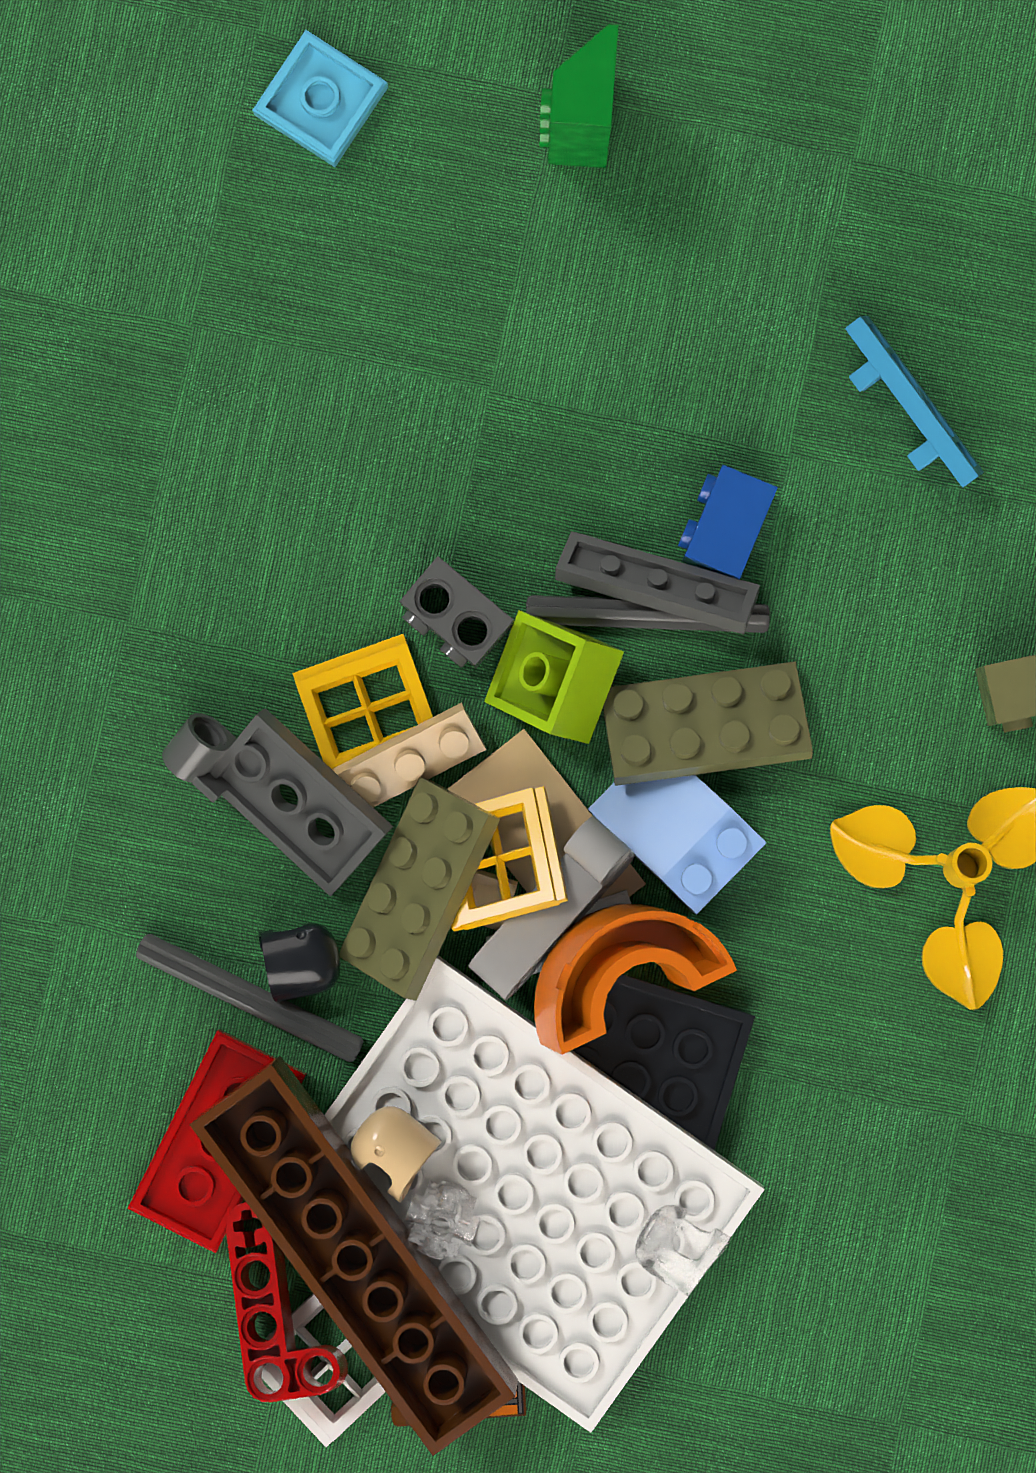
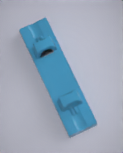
M860 316L848 325L845 330L868 359V362L849 376L850 380L858 391L861 392L867 390L882 378L927 439V441L907 455L915 468L920 471L940 457L962 488L983 474L982 468L870 317Z

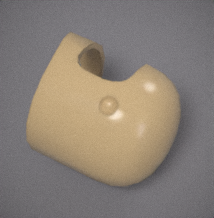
M386 1106L372 1113L356 1131L351 1143V1156L361 1170L368 1163H374L381 1167L392 1179V1185L387 1193L401 1203L406 1197L416 1174L442 1141L403 1109L395 1106Z

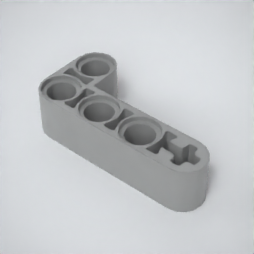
M594 816L590 817L577 829L563 849L566 854L560 861L568 901L554 907L507 919L468 965L476 975L505 1001L514 995L545 961L561 936L586 915L635 857L632 849Z

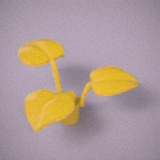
M1027 787L1007 788L982 797L971 809L967 820L969 832L982 844L966 843L948 855L943 853L923 856L910 855L909 853L916 843L915 829L904 813L890 806H868L842 818L835 819L830 825V836L835 854L846 871L862 884L873 888L894 887L903 879L905 863L911 865L943 866V873L947 881L957 888H962L963 894L954 918L955 928L941 927L929 935L922 949V966L926 976L937 989L970 1010L979 1009L989 999L998 983L1003 964V948L998 934L991 925L980 921L970 923L964 927V918L971 897L975 895L974 885L989 876L992 870V859L999 866L1008 869H1023L1036 862V789Z

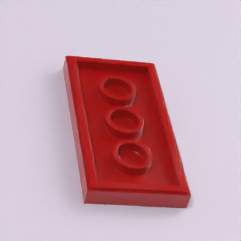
M220 1029L217 1030L127 1209L214 1253L218 1251L226 1235V1219L230 1211L236 1205L241 1204L244 1198L191 1128L190 1124L202 1112L276 1059V1057ZM287 1064L302 1084L307 1073Z

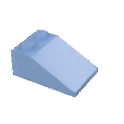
M696 775L615 786L613 783L588 808V811L632 849L635 857L694 914H698L767 843Z

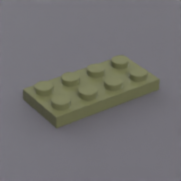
M796 661L614 686L610 688L603 706L615 786L812 759L813 749Z
M420 777L339 952L340 958L401 997L416 1001L499 824L500 818L441 785Z

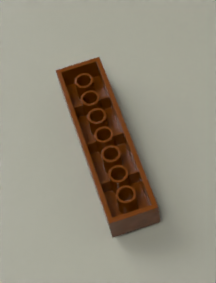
M281 1056L274 1059L210 1106L190 1124L191 1128L432 1456L516 1397L518 1384L516 1375L364 1169L361 1170L355 1164L349 1148Z

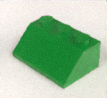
M608 24L553 71L552 89L542 88L539 148H549L548 164L606 168L612 124L619 25Z

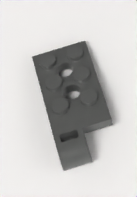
M266 708L255 715L238 738L213 717L202 713L192 714L162 752V758L166 767L176 777L183 781L191 782L212 803L223 796L330 897L343 885L393 828L384 817ZM280 784L289 785L295 790L298 796L297 805L290 804L284 800L280 793ZM316 818H323L333 826L334 838L325 837L319 832L316 826Z

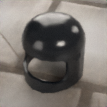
M304 923L303 926L292 930L280 932L267 930L259 932L258 938L264 956L268 983L275 1002L318 995L330 990L336 984L340 975V955L336 940L326 927L317 923Z

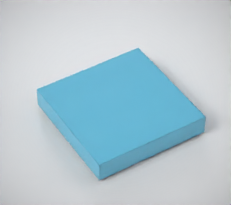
M305 30L252 111L256 117L333 167H336L388 89V83L311 32Z

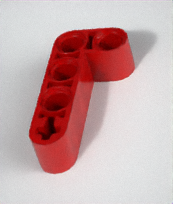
M247 1202L238 1204L230 1211L226 1219V1235L244 1378L248 1392L253 1398L261 1402H277L322 1395L338 1388L348 1374V1363L345 1355L340 1349L332 1345L296 1349L284 1253L263 1224L262 1228L256 1229L254 1233L253 1231L244 1230V1221L250 1220L252 1216L253 1218L258 1217ZM267 1246V1252H254L246 1255V1247ZM256 1261L265 1263L270 1272V1280L263 1289L254 1287L249 1279V1270ZM261 1312L271 1314L277 1324L276 1333L270 1340L260 1337L255 1328V1321ZM316 1356H323L332 1364L333 1376L327 1384L316 1381L312 1376L311 1363ZM268 1363L278 1366L282 1371L283 1383L278 1391H272L263 1384L262 1371Z

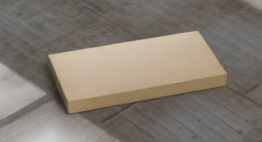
M525 729L516 734L448 788L451 792L476 804L532 787L535 789L544 786L547 791L560 859L566 854L563 849L571 836L585 821L592 817V814ZM522 811L499 817L498 830L503 853L529 846ZM531 855L505 862V865L526 892H532L537 885ZM629 864L601 898L627 890L630 897L646 883L632 865Z

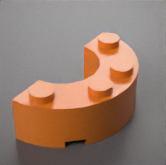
M620 904L600 909L582 918L570 927L556 942L543 964L537 981L534 1000V1018L540 1044L563 1055L606 1034L603 1014L607 994L617 978L633 966L655 962L662 968L671 983L692 991H696L737 971L731 956L719 939L700 923L694 922L685 916L643 904Z

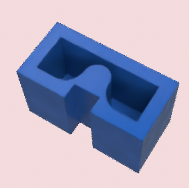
M722 465L717 477L707 474L697 498L698 502L705 504L698 522L691 519L688 520L678 544L679 547L686 549L681 562L740 579L778 487L725 465Z

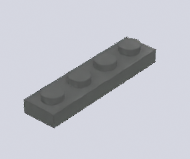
M573 531L569 535L555 569V580L742 635L745 634L760 588L758 584Z

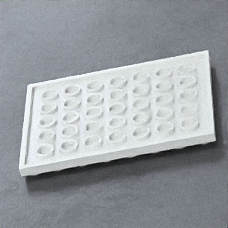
M438 955L417 1000L406 999L324 1115L350 1151L353 1137L361 1124L376 1110L386 1106H395L403 1109L442 1141L416 1174L406 1197L401 1203L387 1193L392 1185V1179L381 1167L374 1163H368L364 1170L516 1375L518 1381L590 1433L765 1190L764 1185L573 1050L561 1055L541 1045L536 1025Z

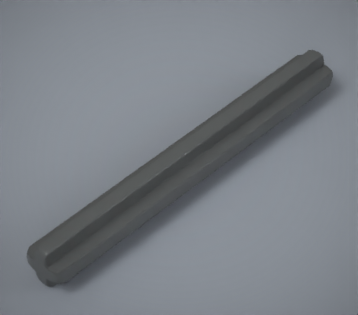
M530 595L526 601V613L562 626L732 632L619 598ZM755 604L745 632L764 633L768 631L770 623L768 605Z
M152 934L145 935L137 948L135 956L139 960L347 1062H353L363 1046L364 1040L362 1037L287 1000L275 1002L270 992Z

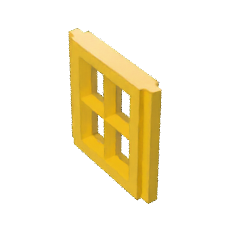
M404 634L292 673L323 762L331 769L411 729L408 728L383 737L374 712L409 700L418 725L433 717ZM397 665L405 691L371 703L362 677ZM353 681L361 707L327 718L318 693ZM365 716L374 741L339 753L330 728Z
M544 786L535 789L532 787L476 803L475 805L498 818L522 811L529 846L503 853L497 826L491 839L493 856L483 858L478 869L496 866L502 900L476 907L471 883L451 925V929L454 932L463 929L469 930L554 907L568 901L546 788ZM531 855L537 890L511 897L505 862Z

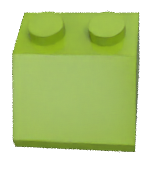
M518 610L484 702L548 734L589 744L624 651L583 633Z

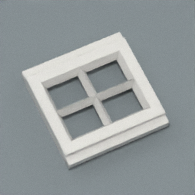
M314 1294L307 1298L292 1313L294 1336L298 1334L309 1347L320 1346V1343L304 1326L324 1308ZM276 1329L272 1333H270L265 1339L270 1340L272 1337H274ZM345 1339L336 1348L345 1354L352 1345ZM318 1356L322 1362L311 1371L315 1380L328 1369L333 1372L331 1362L323 1356ZM268 1363L263 1368L262 1379L273 1391H278L283 1383V1374L278 1366ZM347 1374L343 1384L351 1391L354 1397L335 1415L318 1396L284 1400L283 1402L319 1441L327 1447L385 1393V1390L375 1377L361 1389Z

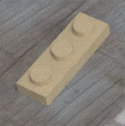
M461 702L332 770L374 808L416 786L420 777L430 779L485 751L486 748Z

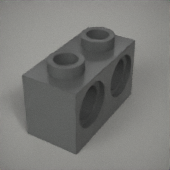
M439 556L436 557L399 601L401 606L407 610L402 619L422 636H425L431 630L445 643L439 650L460 668L467 662L474 668H477L514 623L510 616ZM432 588H440L449 595L448 606L444 611L437 614L429 613L421 606L424 593ZM468 620L481 621L487 628V636L478 645H466L460 640L458 635L461 625Z

